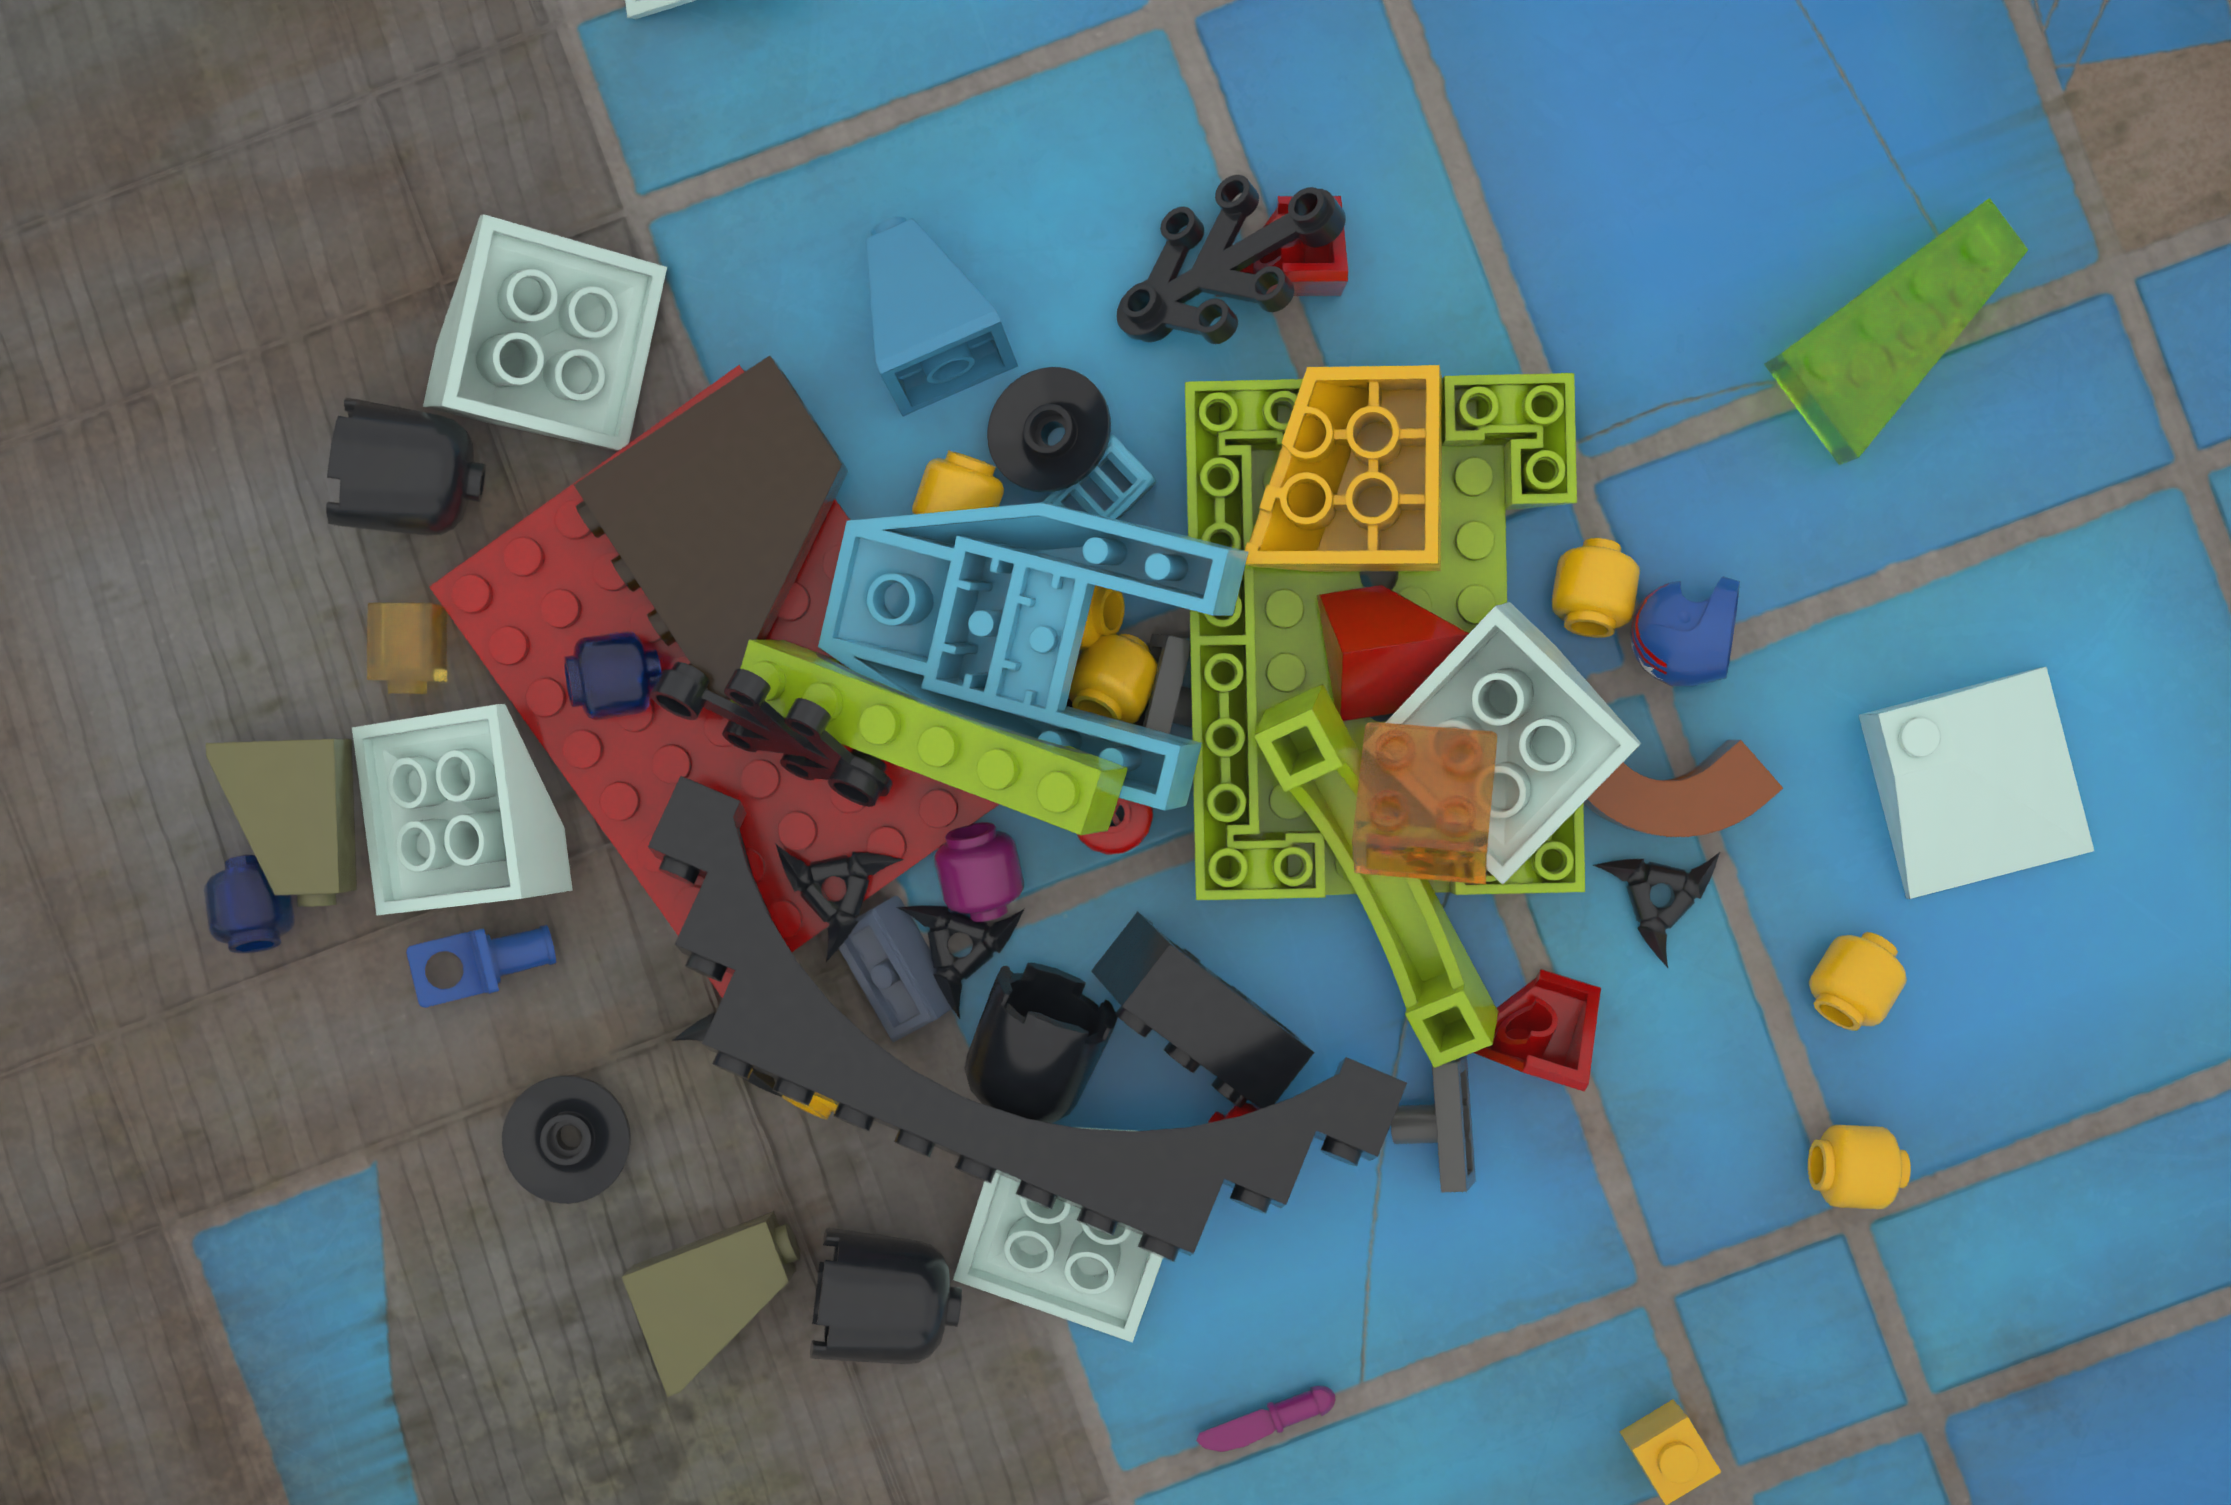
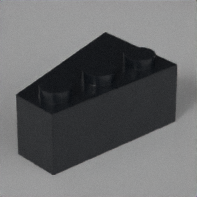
M1137 911L1091 970L1121 1005L1115 1015L1145 1038L1153 1029L1167 1039L1169 1043L1164 1048V1051L1190 1072L1195 1073L1198 1067L1202 1065L1216 1075L1217 1078L1211 1085L1236 1106L1242 1108L1248 1100L1260 1109L1275 1104L1315 1052L1295 1033L1233 985H1229L1201 964V960L1185 948L1184 950L1165 937L1153 926L1152 922Z

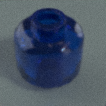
M632 631L580 638L575 643L573 655L564 656V671L572 708L582 706L585 714L593 720L645 712L650 704L651 689H653L662 673L657 650L645 651L641 639Z
M255 855L237 856L224 862L225 870L211 876L204 886L210 934L216 941L228 944L229 951L233 953H256L279 946L281 944V936L287 934L295 923L292 895L274 894Z

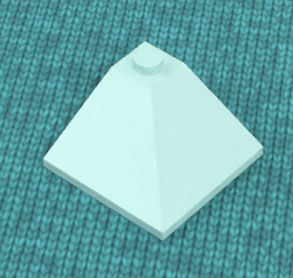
M480 215L436 344L423 407L609 450H621L630 441L667 267L488 215Z
M1508 602L1495 606L1367 741L1363 748L1503 885L1642 743L1563 653L1512 603Z
M2047 667L2017 673L1859 715L1907 899L2094 851Z
M505 704L352 727L377 916L523 899L573 890L564 825Z
M1075 1127V1128H1080V1129L1135 1131V1130H1118V1129H1100V1128H1082V1127ZM995 1173L991 1183L984 1181L953 1280L1133 1343L1163 1260L1162 1257L1138 1247L1142 1235L1117 1225L1113 1236L1077 1221L1081 1209L1056 1199L1052 1210L1026 1200L1015 1194L1020 1184L1019 1182Z

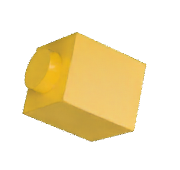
M1674 1399L1619 1431L1665 1505L1672 1503L1721 1473L1690 1419Z

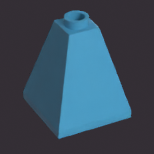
M893 217L882 221L871 231L872 236L866 238L875 363L902 416L1018 367L996 309L913 218L906 220L904 217Z

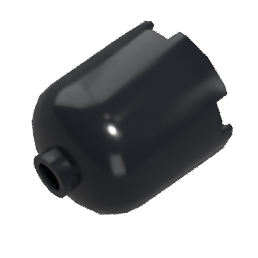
M346 398L344 400V407L348 417H337L327 478L340 480L339 503L328 502L326 504L328 524L426 536L442 535L453 530L463 519L469 500L481 501L486 465L474 462L473 442L468 432L455 420L442 415L358 399Z
M1027 963L1023 973H1013L1009 966L1001 967L966 1056L964 1069L971 1092L984 1105L1027 1119L1054 1123L1069 1115L1077 1105L1113 1032L1118 1019L1113 1005L1105 999L1099 1007L1094 1001L1082 994L1086 982L1057 968L1037 963Z
M826 1228L823 1245L834 1246L835 1248L833 1261L825 1260L824 1262H819L812 1324L825 1326L824 1340H812L810 1358L913 1364L930 1357L941 1343L945 1326H958L961 1310L962 1288L950 1287L949 1267L942 1253L932 1245L917 1240Z

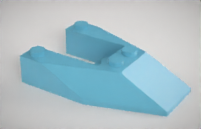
M1047 503L848 520L844 530L818 647L849 669L911 696L1017 733L1062 746H1071L1127 767V774L1119 798L1164 811L1187 806L1201 742L1066 706L1094 587L1096 585L1212 616H1233L1248 551Z

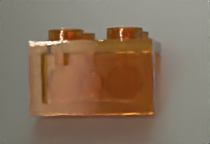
M1379 722L1367 723L1364 732L1352 836L1354 872L1486 884L1497 734L1493 731Z

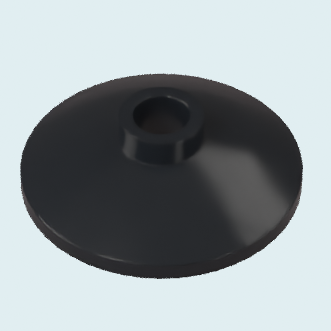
M1047 367L1031 371L1011 383L1003 391L993 407L987 430L988 447L991 457L1000 472L1021 488L1035 492H1055L1069 488L1088 476L1102 459L1110 439V412L1100 390L1084 375L1061 367ZM1056 428H1065L1063 438L1053 446L1048 445L1049 434Z
M573 1075L547 1078L525 1090L511 1106L502 1132L504 1158L517 1182L536 1197L560 1204L586 1201L606 1190L614 1183L624 1169L631 1145L629 1122L625 1111L615 1096L597 1082ZM565 1125H573L580 1130L582 1140L578 1147H569L563 1143L561 1130Z

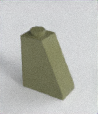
M352 739L206 743V757L275 895H297V907L337 905L336 893L357 890Z
M774 1211L634 1264L622 1276L667 1397L680 1393L790 1281L795 1273L794 1261L800 1260V1251L796 1238L787 1223L779 1226Z

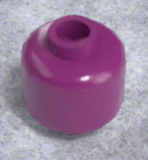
M988 822L973 823L948 832L945 836L946 843L939 847L934 856L945 904L952 911L970 914L971 920L975 922L990 921L1004 916L1008 912L1007 905L1017 899L1024 888L1023 874L1013 838L1005 832L996 831L995 825Z

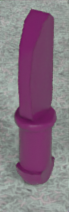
M1326 1386L1310 1387L1311 1390L1275 1404L1273 1402L1267 1403L1268 1410L1259 1409L1199 1433L1196 1441L1203 1448L1218 1452L1245 1447L1272 1434L1275 1429L1277 1433H1282L1284 1431L1283 1428L1319 1414L1321 1416L1327 1414L1335 1404V1394Z

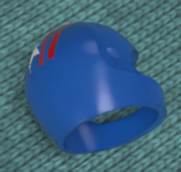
M1723 576L1709 599L1702 602L1687 600L1682 595L1681 581L1667 583L1647 595L1636 609L1630 630L1632 650L1643 669L1655 679L1670 686L1693 687L1726 679L1731 656L1740 581Z

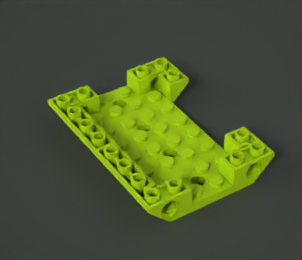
M1574 373L1444 376L1442 378L1441 571H1395L1396 581L1391 589L1392 591L1468 633L1495 606L1507 603L1505 510L1577 503ZM1303 379L1185 382L1189 537L1245 550L1260 512L1259 507L1266 486L1270 483L1282 447L1281 442ZM1245 566L1233 616H1212L1190 610L1192 740L1202 743L1193 777L1196 900L1326 898V895L1357 894L1329 844L1308 813L1290 791H1283L1254 734L1266 709L1321 684H1324L1334 703L1317 595L1365 588L1360 579V571L1310 572ZM1370 717L1343 721L1391 812L1399 819L1401 830L1435 893L1450 892L1455 895L1585 892L1584 803L1502 885L1363 748L1386 721L1380 722Z

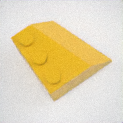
M1440 365L1307 367L1281 442L1282 447L1270 483L1266 486L1259 507L1260 512L1250 541L1247 542L1244 550L1248 551L1245 566L1310 572L1441 571L1442 375Z

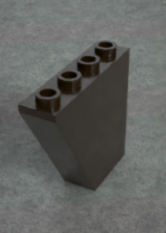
M768 356L574 484L584 500L576 505V509L596 538L606 533L619 553L618 556L611 560L614 568L632 592L642 588L655 608L647 614V617L665 644L670 646L677 641L690 661L688 665L697 668L709 678L710 683L706 689L731 701L724 693V689L735 669L741 668L749 639L766 640L848 473V469L778 363L771 356Z

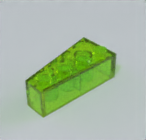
M1989 198L1965 213L1764 365L1836 462L1842 465L1857 459L2026 254L2028 249Z

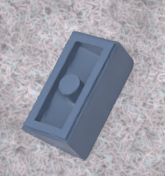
M893 896L855 918L858 923L839 948L892 1042L933 1022L952 1009L933 975L937 973V969L933 967L931 950L912 917L896 908L905 907L898 896Z

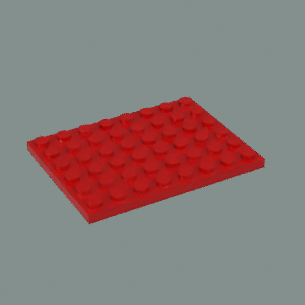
M738 365L429 586V588L678 936L705 878L698 876L695 884L691 885L661 872L658 868L662 860L654 856L648 845L678 780L682 776L741 801L747 814L742 822L740 831L753 877L774 925L790 951L794 952L829 927V923L824 922L800 896L801 892L799 890L794 892L781 863L776 844L790 855L803 861L807 866L811 862L847 855L851 857L852 852L874 853L904 859L885 867L874 875L868 876L869 884L864 902L946 843L945 836L948 832L973 824L1000 804L882 760L887 766L885 773L892 780L893 786L887 796H879L875 806H862L835 792L829 786L828 780L816 778L814 780H805L787 771L780 764L783 753L761 750L748 752L734 746L722 735L729 719L703 707L696 720H687L663 709L651 698L650 693L663 670H671L676 662L689 664L690 661L677 641L667 646L652 626L647 614L655 608L642 588L632 592L617 573L611 560L618 556L619 553L606 533L596 538L584 523L576 509V505L584 500L574 484L744 373V369ZM836 498L766 640H785L831 658L833 657L820 649L818 645L846 522L851 520ZM843 745L849 752L853 749ZM829 877L823 885L824 893L831 900H841L846 894L845 881L840 877ZM725 972L721 982L708 978L722 998L733 975Z

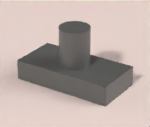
M1152 634L1148 648L1158 663L1149 702L1140 719L1133 724L1170 734L1172 723L1192 728L1191 688L1182 686L1190 654V640L1171 635Z
M1466 1055L1436 1068L1432 1065L1435 1104L1398 1106L1391 1123V1134L1394 1144L1438 1143L1441 1192H1467L1476 1181Z

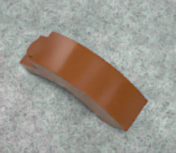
M1727 740L1693 770L1668 780H1655L1633 771L1623 762L1584 802V805L1609 822L1629 830L1666 837H1691L1720 831L1739 823L1764 806L1783 787L1742 740Z

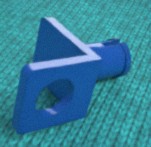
M547 925L540 926L538 929L491 939L489 934H485L484 928L412 945L406 950L418 1004L424 1008L482 993L498 992L501 976L546 964H556L554 945ZM447 951L455 954L463 965V974L460 981L449 989L434 987L428 982L425 975L427 961L438 952Z

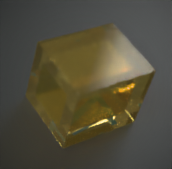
M368 603L367 680L388 682V694H427V682H447V612L444 607L433 603Z

